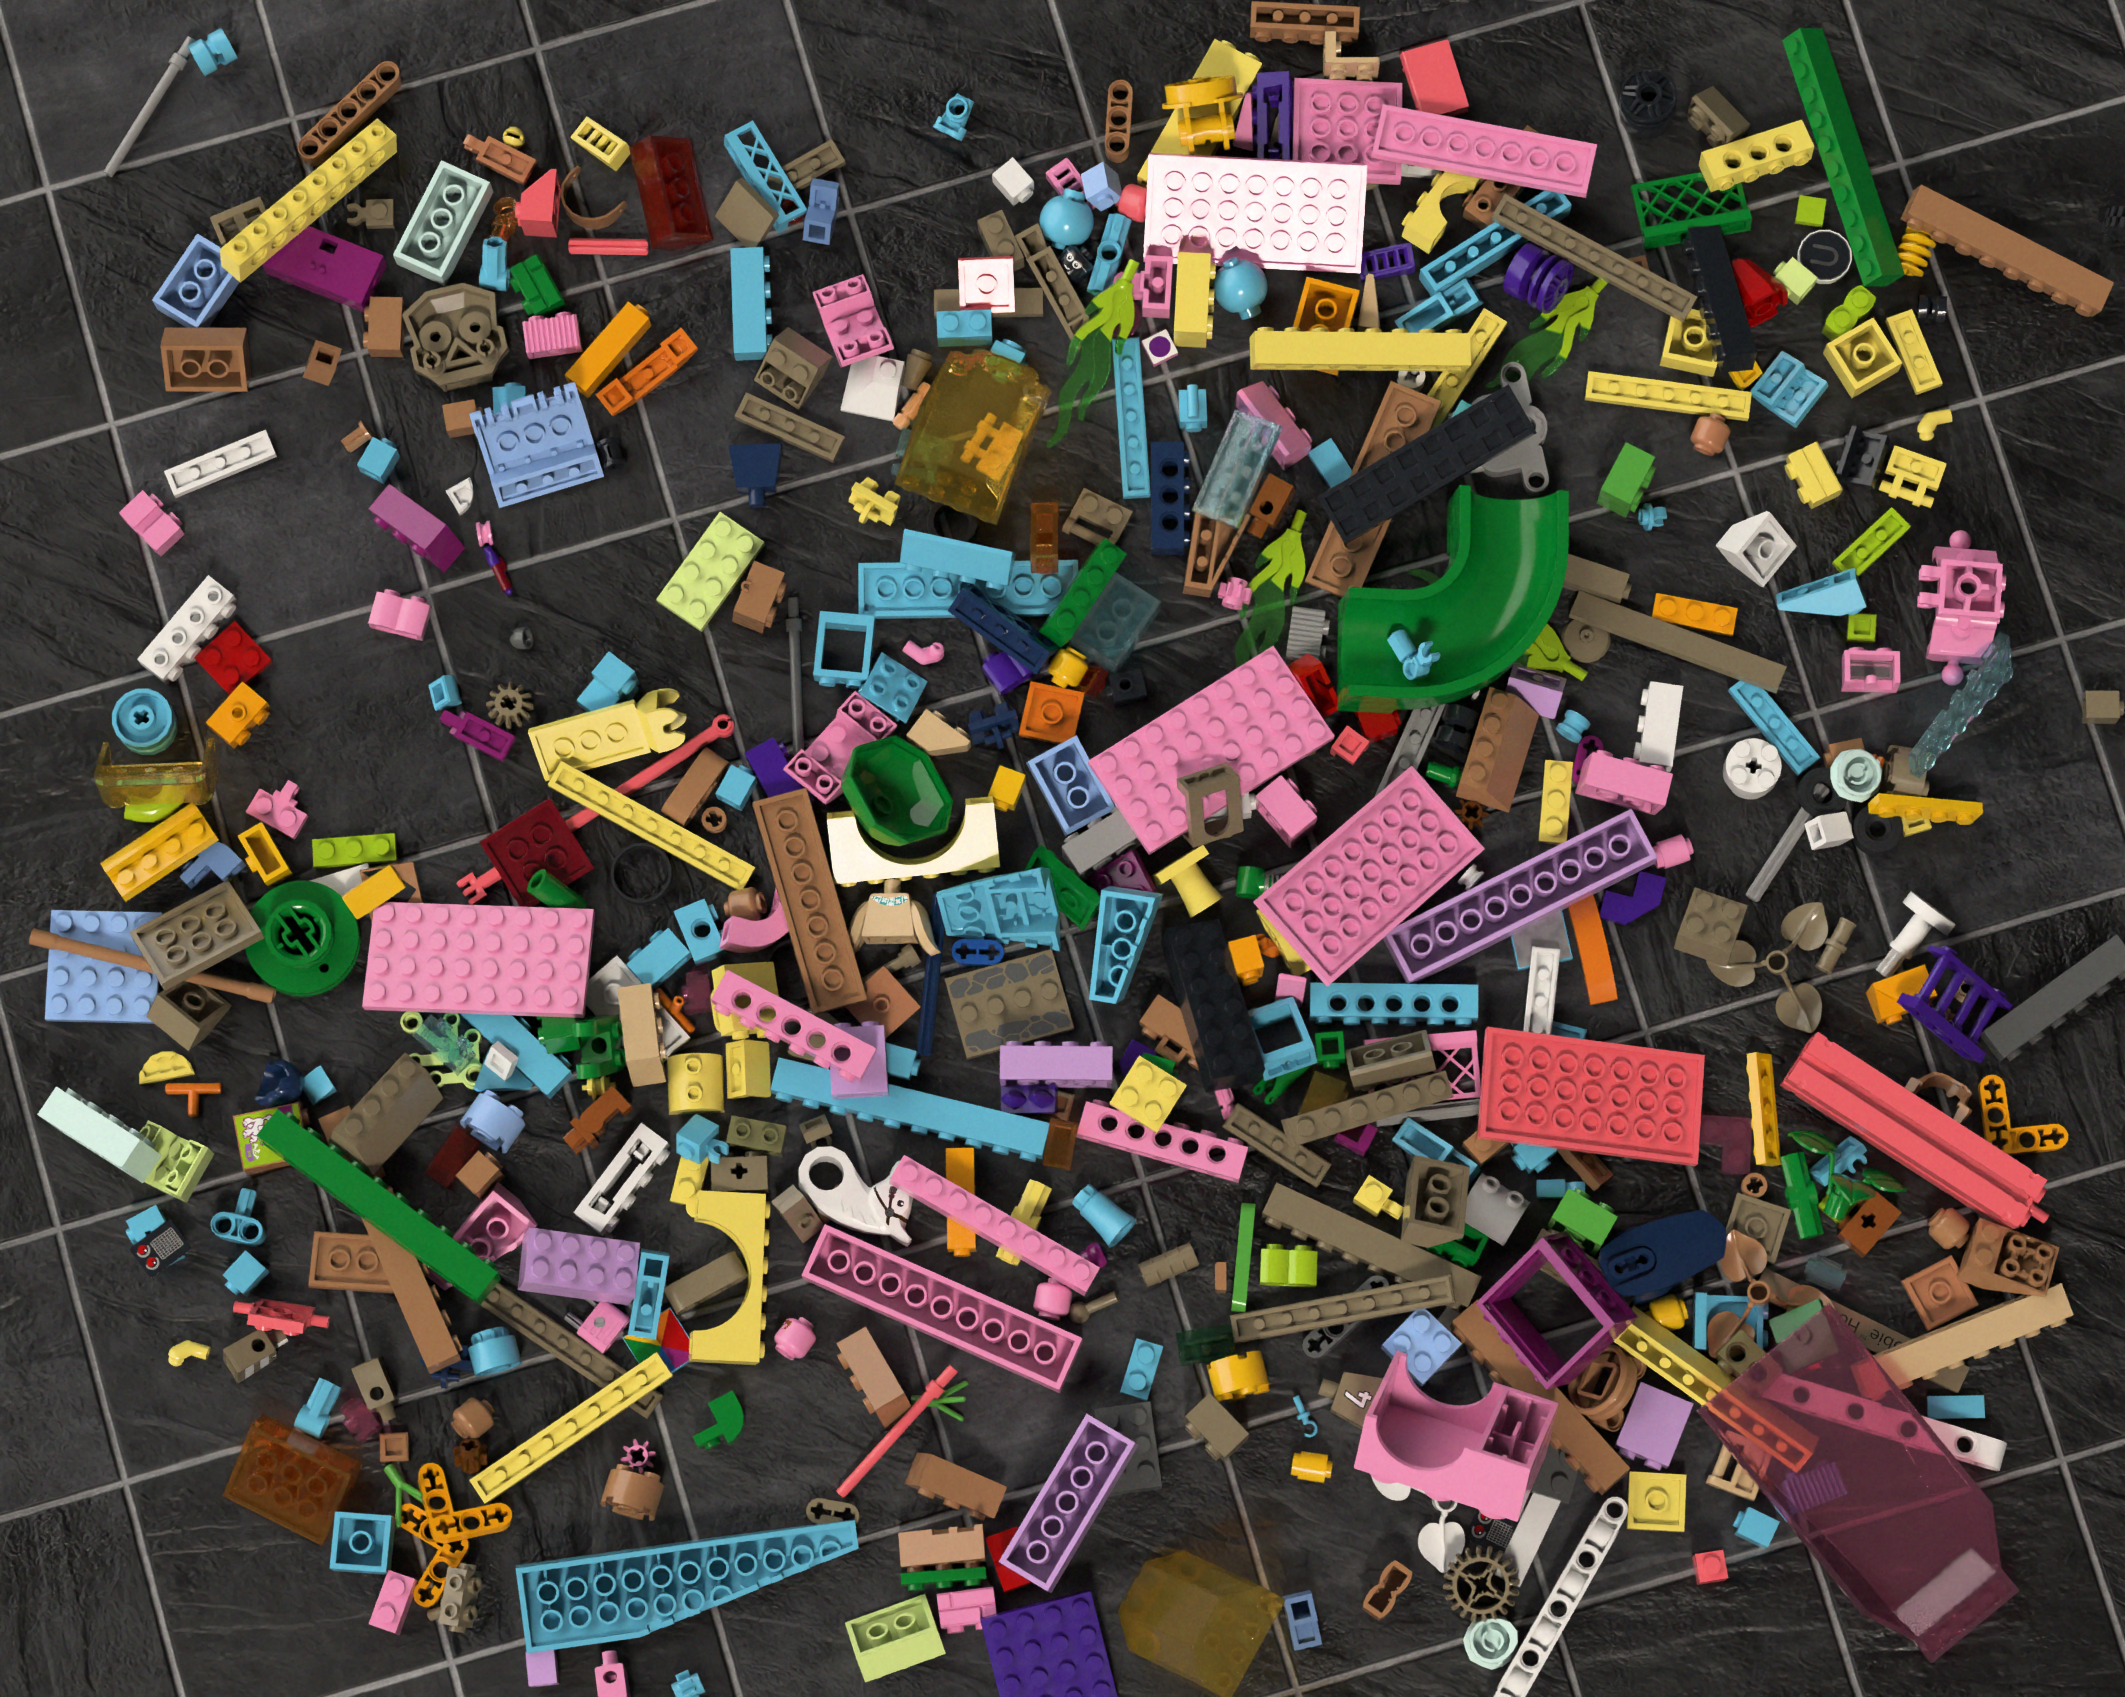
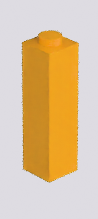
M627 302L566 372L567 382H575L577 390L586 398H589L651 327L650 319L648 318L650 314L639 304L633 306L630 302Z
M946 1148V1179L975 1195L974 1148ZM947 1217L948 1252H954L955 1257H968L970 1252H976V1234Z

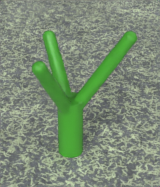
M963 1381L945 1390L938 1399L934 1398L927 1407H936L957 1420L963 1421L964 1417L942 1403L965 1402L966 1397L947 1396L966 1387L968 1381ZM912 1395L911 1406H913V1404L922 1395Z
M389 1464L384 1468V1472L396 1487V1526L401 1527L402 1491L405 1490L422 1504L423 1493L407 1484L395 1466Z

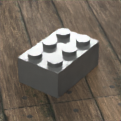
M1150 1401L1094 1409L1095 1419L1139 1445L1109 1496L1162 1489Z

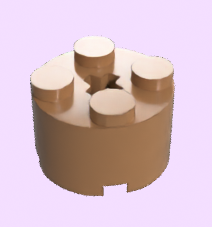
M617 1464L616 1469L610 1470L600 1504L605 1508L607 1503L613 1505V1512L634 1519L643 1520L644 1515H649V1521H653L658 1510L664 1485L659 1482L661 1477L657 1474L644 1472V1475L633 1472V1468L630 1466Z

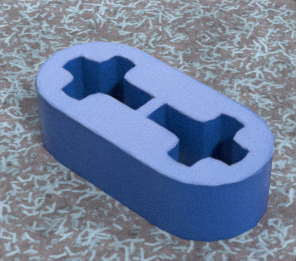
M959 939L953 944L951 950L953 960L962 966L988 967L999 964L1004 959V949L995 940ZM965 945L969 951H976V954H967L966 959H961L960 954H956V951L961 950L962 946ZM992 946L995 947L996 952H1000L999 955L994 957V960H989L988 955L979 954L980 951H989V947Z

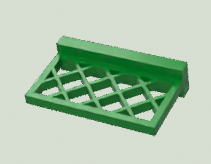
M1702 172L1631 185L1630 189L1641 230L1643 249L1647 250L1680 244L1682 239L1686 237L1687 229L1691 227L1720 225L1723 236L1750 231L1752 216L1750 209L1747 207L1742 183L1735 184L1730 190L1720 191L1725 196L1719 204L1707 198L1710 193L1709 187L1703 195L1691 188L1694 182L1703 181L1706 183ZM1676 186L1683 191L1677 199H1674L1664 193L1667 187ZM1648 190L1656 196L1648 204L1639 198L1638 192ZM1686 193L1699 199L1693 209L1680 202ZM1730 197L1740 203L1741 210L1730 211L1723 206ZM1659 198L1672 204L1666 214L1654 207ZM1703 202L1715 209L1711 215L1703 216L1697 212ZM1676 207L1688 213L1685 220L1681 221L1673 219L1670 215ZM1649 212L1662 219L1658 225L1646 227L1645 218Z

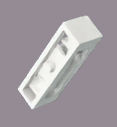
M640 1123L573 1212L576 1217L602 1236L606 1231L611 1233L620 1220L617 1216L623 1208L628 1210L636 1200L634 1194L640 1186L644 1188L652 1179L653 1174L651 1171L656 1164L661 1166L670 1154L668 1151L669 1143ZM649 1152H651L650 1156H649V1157L647 1158V1160L645 1161L646 1156L648 1155ZM633 1153L644 1164L639 1163L612 1199L614 1203L611 1206L601 1195L606 1196L632 1161L630 1156ZM598 1200V1203L596 1204V1206H595L594 1208H592V1206H593V1205L596 1203V1201ZM610 1207V1209H609V1210L607 1211V1213L604 1215L603 1213L605 1212V1210Z

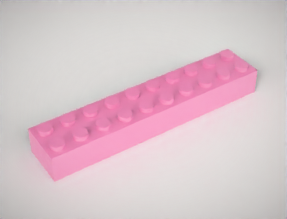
M826 1224L801 1275L803 1280L1058 1393L1061 1392L1083 1342L1079 1336Z

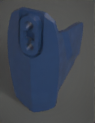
M1704 1210L1659 1219L1626 1229L1603 1242L1605 1246L1600 1249L1598 1264L1610 1287L1621 1297L1634 1296L1630 1305L1631 1308L1633 1306L1638 1308L1648 1304L1655 1298L1669 1294L1675 1286L1724 1258L1727 1239L1726 1228L1714 1216ZM1639 1256L1644 1258L1645 1265L1642 1263L1636 1264L1635 1261L1639 1259ZM1615 1266H1618L1621 1269V1274H1618L1615 1271Z

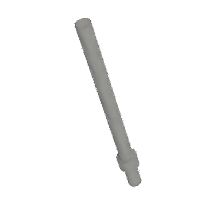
M187 36L179 51L173 53L168 61L169 67L103 172L109 177H113L178 71H182L188 61L186 59L190 54L188 45L195 42L193 38Z

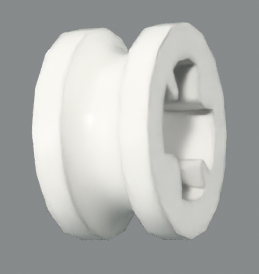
M1475 864L1458 881L1460 885H1466L1467 891L1472 889L1484 875L1483 871H1477Z

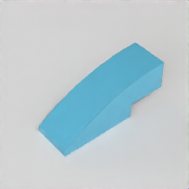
M1464 278L1443 293L1438 292L1395 320L1398 328L1408 329V333H1419L1421 329H1434L1437 331L1466 315L1484 302L1471 281Z
M1410 1118L1406 1119L1392 1139L1395 1144L1412 1157L1417 1155L1470 1167L1468 1188L1481 1171L1478 1164L1456 1151L1452 1145Z

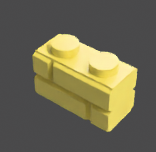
M1814 442L1788 455L1786 459L1787 464L1784 466L1788 477L1791 480L1795 479L1800 487L1797 489V493L1803 504L1808 503L1810 508L1813 509L1841 494L1843 489L1818 442Z

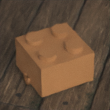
M754 561L746 581L741 584L742 591L733 611L732 622L762 634L765 627L771 628L777 607L774 606L775 602L781 603L786 591L785 573Z

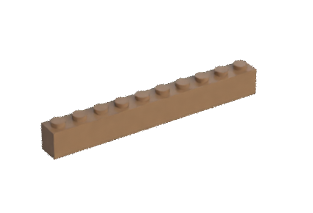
M346 1106L318 1119L329 1145L331 1144L329 1140L334 1128L351 1111L350 1106ZM345 1154L342 1156L348 1162H352ZM382 1166L372 1177L367 1172H364L371 1179L375 1176L380 1179L386 1176ZM389 1185L386 1190L395 1195L391 1185ZM362 1218L429 1373L432 1374L461 1361L458 1352L463 1350L457 1335L450 1336L447 1327L452 1325L446 1310L439 1311L436 1302L441 1299L435 1285L428 1286L425 1277L430 1274L426 1265L421 1261H417V1258Z

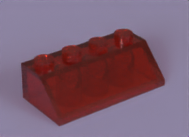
M649 135L629 147L652 249L676 250L712 241L713 237L690 139Z

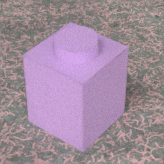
M556 1650L528 1654L525 1652L529 1687L560 1684Z

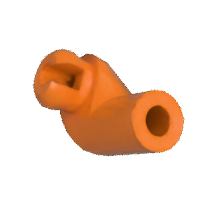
M1265 934L1256 935L1261 954L1271 958L1280 955L1273 940L1266 938Z

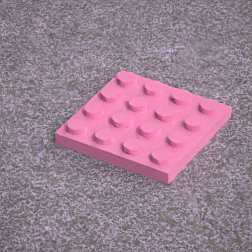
M1294 78L1292 160L1367 164L1366 183L1400 185L1401 163L1372 158V151L1383 104L1402 108V83Z

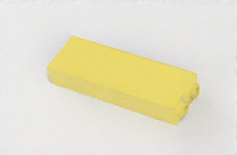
M1214 39L1193 78L1235 76L1237 92H1242L1243 97L1224 102L1225 114L1232 113L1234 122L1243 106L1245 94L1251 92L1253 83L1257 82V73H1262V63L1258 57L1251 53L1243 54L1239 52L1230 42L1225 40L1220 42ZM1217 103L1189 107L1190 118L1219 114ZM1182 108L1174 110L1150 153L1189 155L1188 146L1181 147L1178 121L1184 120ZM1205 140L1206 144L1194 145L1195 155L1215 156L1223 141L1211 143L1210 140ZM1148 158L1137 175V184L1146 188Z

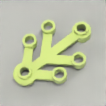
M405 1012L400 1019L403 1030L409 1034L419 1035L440 1053L430 1055L412 1053L409 1056L411 1058H419L422 1067L453 1064L460 1070V1072L445 1074L439 1071H432L429 1074L431 1078L435 1075L441 1076V1082L435 1084L437 1088H441L444 1084L464 1083L467 1088L474 1090L476 1081L471 1080V1074L473 1072H480L483 1065L480 1063L479 1044L481 1043L482 1036L479 1031L469 1029L464 1034V1040L468 1044V1063L460 1056L458 1026L461 1023V1018L458 1013H446L443 1017V1022L447 1027V1045L424 1026V1020L418 1012ZM451 1015L457 1017V1021L453 1025L447 1023V1019ZM416 1019L418 1021L415 1028L408 1027L409 1020ZM471 1033L478 1035V1039L475 1042L468 1041V1036Z

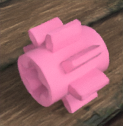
M1229 577L1227 584L1220 582L1217 595L1218 598L1223 599L1222 605L1235 610H1241L1243 603L1249 605L1252 589L1247 588L1248 582L1236 577Z
M634 1439V1446L631 1448L623 1447L627 1452V1457L621 1458V1461L624 1463L629 1462V1466L633 1470L637 1468L640 1474L643 1475V1468L647 1465L651 1468L654 1467L650 1462V1457L656 1456V1452L647 1451L650 1444L648 1441L641 1446ZM643 1450L642 1455L645 1457V1460L643 1462L637 1461L635 1464L632 1454L634 1452L640 1453Z

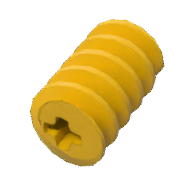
M1907 226L1906 234L1901 239L1902 244L1897 248L1898 256L1904 274L1922 277L1924 272L1918 266L1927 267L1928 262L1922 257H1931V251L1926 248H1935L1936 243L1930 239V234L1924 231L1913 230Z

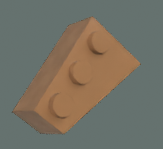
M864 1327L836 1343L841 1351L837 1357L845 1370L850 1367L854 1375L849 1378L857 1392L863 1390L866 1398L862 1400L870 1414L874 1412L877 1414L887 1431L894 1427L912 1406L869 1331Z

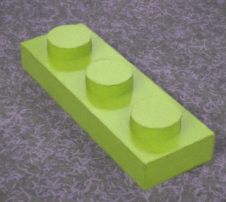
M1891 507L1837 557L1832 565L1839 572L1855 568L1859 577L1899 540L1911 526Z
M395 833L312 839L313 867L315 869L356 866L366 863L398 862Z

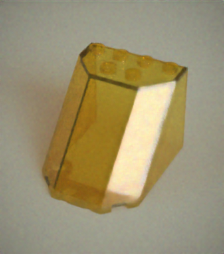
M984 348L974 349L972 354L950 351L919 406L894 484L906 491L923 495L931 501L940 502L959 512H965L984 522L997 525L1013 490L1052 391L1047 385H1041L1038 381L1039 375L1034 368L1019 364L1014 360L994 354Z
M1181 1551L1145 1561L1139 1577L1135 1579L1125 1602L1121 1604L1118 1615L1130 1652L1210 1697H1232L1279 1611L1281 1612L1285 1599L1252 1581L1186 1551Z

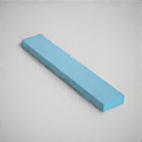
M1139 337L1112 339L1123 499L1151 497Z

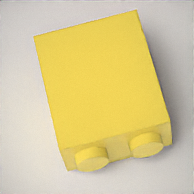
M773 962L726 964L712 970L714 990L710 998L713 997L727 970L779 997ZM740 996L735 1001V1005L741 1009L747 1008L751 1004V999L748 996ZM711 1001L714 1025L721 1033V1036H732L733 1040L748 1038L749 1034H757V1038H765V1031L756 1026L754 1030L749 1029L739 1023L741 1018L733 1014L727 1017L714 1009L716 1005L712 1004ZM765 1009L760 1014V1018L765 1022H770L776 1017V1013L772 1009Z

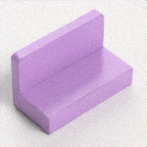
M1515 663L1512 667L1505 692L1517 695L1539 715L1554 719L1567 679Z

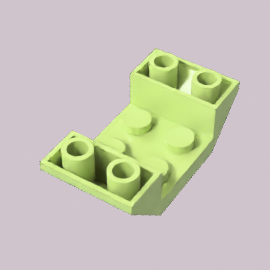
M148 1120L146 1125L140 1130V1133L156 1144L154 1150L162 1156L144 1182L187 1203L214 1153L208 1147L191 1139L189 1141Z

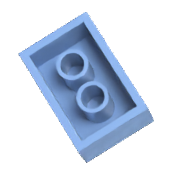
M197 234L152 299L157 310L187 328H209L239 284V281L221 266V248Z
M1077 735L1026 763L1065 836L1108 814L1115 807L1108 793L1088 765L1090 759Z

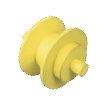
M606 1075L601 1078L587 1079V1085H582V1091L587 1090L588 1096H592V1100L595 1101L597 1095H602L612 1085L616 1088V1083H610V1078L606 1077Z

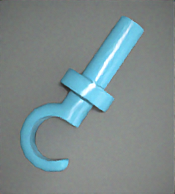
M1297 1395L1293 1397L1299 1415L1296 1417L1298 1420L1301 1419L1304 1425L1312 1424L1314 1426L1312 1434L1304 1433L1305 1437H1313L1318 1431V1426L1313 1420H1309L1310 1411H1305L1300 1396Z

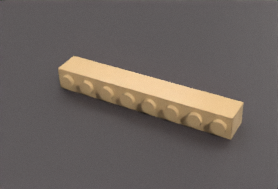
M2053 1282L2049 1285L2046 1297L2023 1294L1852 1363L1850 1369L1861 1397H1871L1873 1401L1887 1396V1390L1896 1387L1897 1390H1902L1912 1386V1380L1922 1377L1923 1380L1935 1377L1939 1374L1938 1370L1948 1366V1369H1954L1965 1364L1964 1359L1971 1356L1974 1359L1984 1357L1990 1354L1989 1349L1998 1345L2000 1349L2009 1347L2016 1343V1338L2023 1335L2025 1338L2036 1336L2041 1333L2040 1328L2050 1325L2051 1328L2061 1326L2067 1322L2065 1318L2074 1314L2062 1283Z

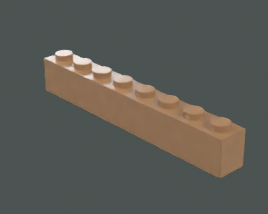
M1923 185L1913 190L1901 216V220L1907 222L1906 225L1909 228L1930 234L1931 238L1936 242L1948 243L1954 246L1955 250L1962 255H1972L1978 258L1982 265L1989 268L1995 267L2003 271V275L2012 280L2019 279L2027 283V287L2036 292L2043 291L2050 295L2053 301L2063 305L2068 304L2076 308L2075 311L2086 317H2093L2102 311L2114 282Z
M1476 1300L1452 1321L1450 1325L1452 1329L1451 1334L1462 1344L1465 1343L1471 1350L1470 1356L1478 1365L1484 1364L1490 1371L1489 1377L1493 1382L1559 1403L1549 1444L1555 1450H1563L1567 1455L1565 1458L1567 1464L1574 1471L1579 1470L1586 1477L1584 1481L1593 1492L1598 1491L1603 1495L1628 1473L1630 1467L1557 1387L1547 1390L1540 1381H1535L1532 1371L1517 1359L1513 1348L1500 1339L1498 1330L1494 1325L1483 1318L1485 1315L1475 1304L1478 1301Z

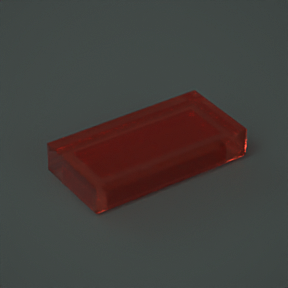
M456 1127L424 1173L446 1189H449L456 1179V1174L466 1165L480 1143Z

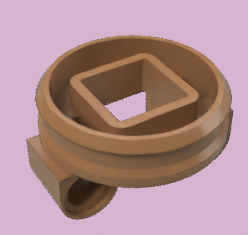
M1610 1344L1568 1384L1569 1401L1580 1414L1584 1415V1418L1592 1426L1615 1432L1623 1425L1624 1412L1622 1409L1632 1397L1637 1380L1643 1377L1647 1365L1622 1347ZM1604 1368L1610 1371L1611 1374L1601 1396L1592 1394Z

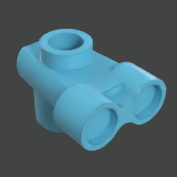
M956 93L955 97L947 102L945 113L942 117L938 116L933 128L962 141L967 132L964 128L974 101ZM964 107V112L960 115H957V108Z

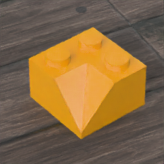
M1925 964L1872 983L1866 995L1878 1024L1886 1022L1887 1025L1894 1024L1902 1020L1901 1015L1909 1013L1897 1001L1902 993L1914 996L1915 993L1920 992L1929 976ZM1935 989L1928 999L1930 1001L1929 1006H1932L1933 1000L1937 997Z

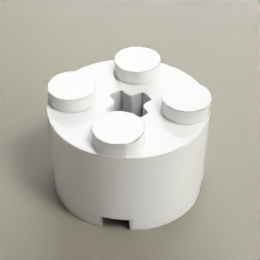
M1756 738L1739 741L1733 746L1723 765V778L1736 796L1744 799H1758L1773 789L1780 776L1782 767L1776 747ZM1749 764L1754 765L1755 769H1757L1754 774L1750 773Z

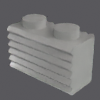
M1293 606L1285 658L1286 665L1291 664L1307 653L1324 662L1326 646L1321 645L1322 635H1328L1330 619L1325 618L1326 611Z

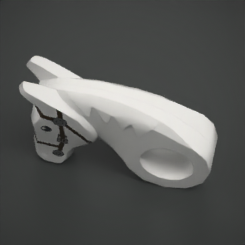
M828 1146L817 1147L805 1155L798 1170L799 1188L804 1197L820 1214L854 1231L891 1236L906 1247L911 1243L912 1239L907 1234L905 1227L910 1215L913 1197L889 1184L890 1178L900 1161L895 1163L890 1175L885 1180L873 1187H868L858 1175L845 1152ZM820 1162H830L839 1167L843 1180L838 1187L832 1190H821L812 1184L809 1178V1171Z

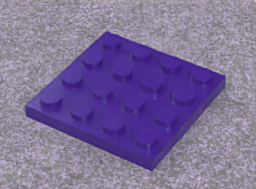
M1090 1589L980 1618L1000 1697H1118Z

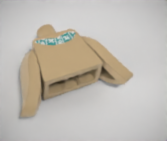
M885 880L884 893L871 894L869 901L863 902L857 908L848 930L854 954L861 948L864 942L866 944L920 943L924 951L930 956L941 953L935 943L926 909L920 902L913 900L910 894L900 893V880Z

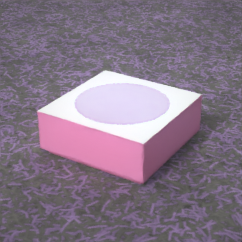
M1166 329L1142 340V345L1154 367L1178 355V351Z

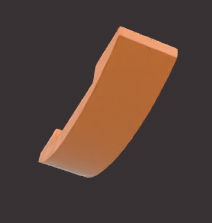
M682 328L660 343L661 347L621 379L618 380L616 378L595 394L612 416L627 409L657 388L698 350Z
M1591 895L1567 907L1582 963L1590 1006L1618 1000L1600 915L1594 895Z

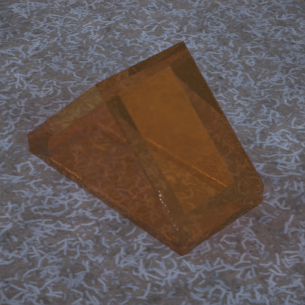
M1055 1118L1050 1119L1043 1160L1044 1166L1070 1171L1077 1140L1078 1123Z

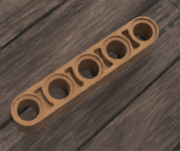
M391 61L380 63L298 142V152L306 165L314 167L323 163L400 89L403 80L400 70L395 63ZM385 74H395L391 81L383 80ZM369 91L376 92L372 99L367 100L363 98L365 93ZM348 110L357 111L352 118L344 117ZM328 129H337L335 135L325 136V132ZM309 147L318 148L317 152L313 155L305 154Z

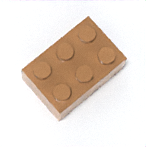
M247 328L164 329L160 346L166 391L248 392L252 373Z

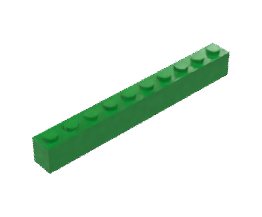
M1799 28L1783 39L1782 42L1863 286H1888L1905 274L1824 31L1821 28Z
M278 1109L256 1135L261 1144L477 1304H482L501 1280L497 1272L499 1267L488 1258L482 1261L474 1255L477 1251L464 1241L459 1244L453 1239L454 1234L443 1225L439 1228L430 1222L432 1218L423 1210L418 1209L417 1212L408 1206L410 1201L398 1192L395 1195L386 1190L388 1185L380 1178L375 1176L371 1179L364 1173L366 1169L357 1161L352 1160L351 1163L342 1157L344 1153L333 1144H330L329 1147L320 1141L322 1136L309 1127L306 1131L298 1125L300 1120L292 1113L287 1111L283 1114Z

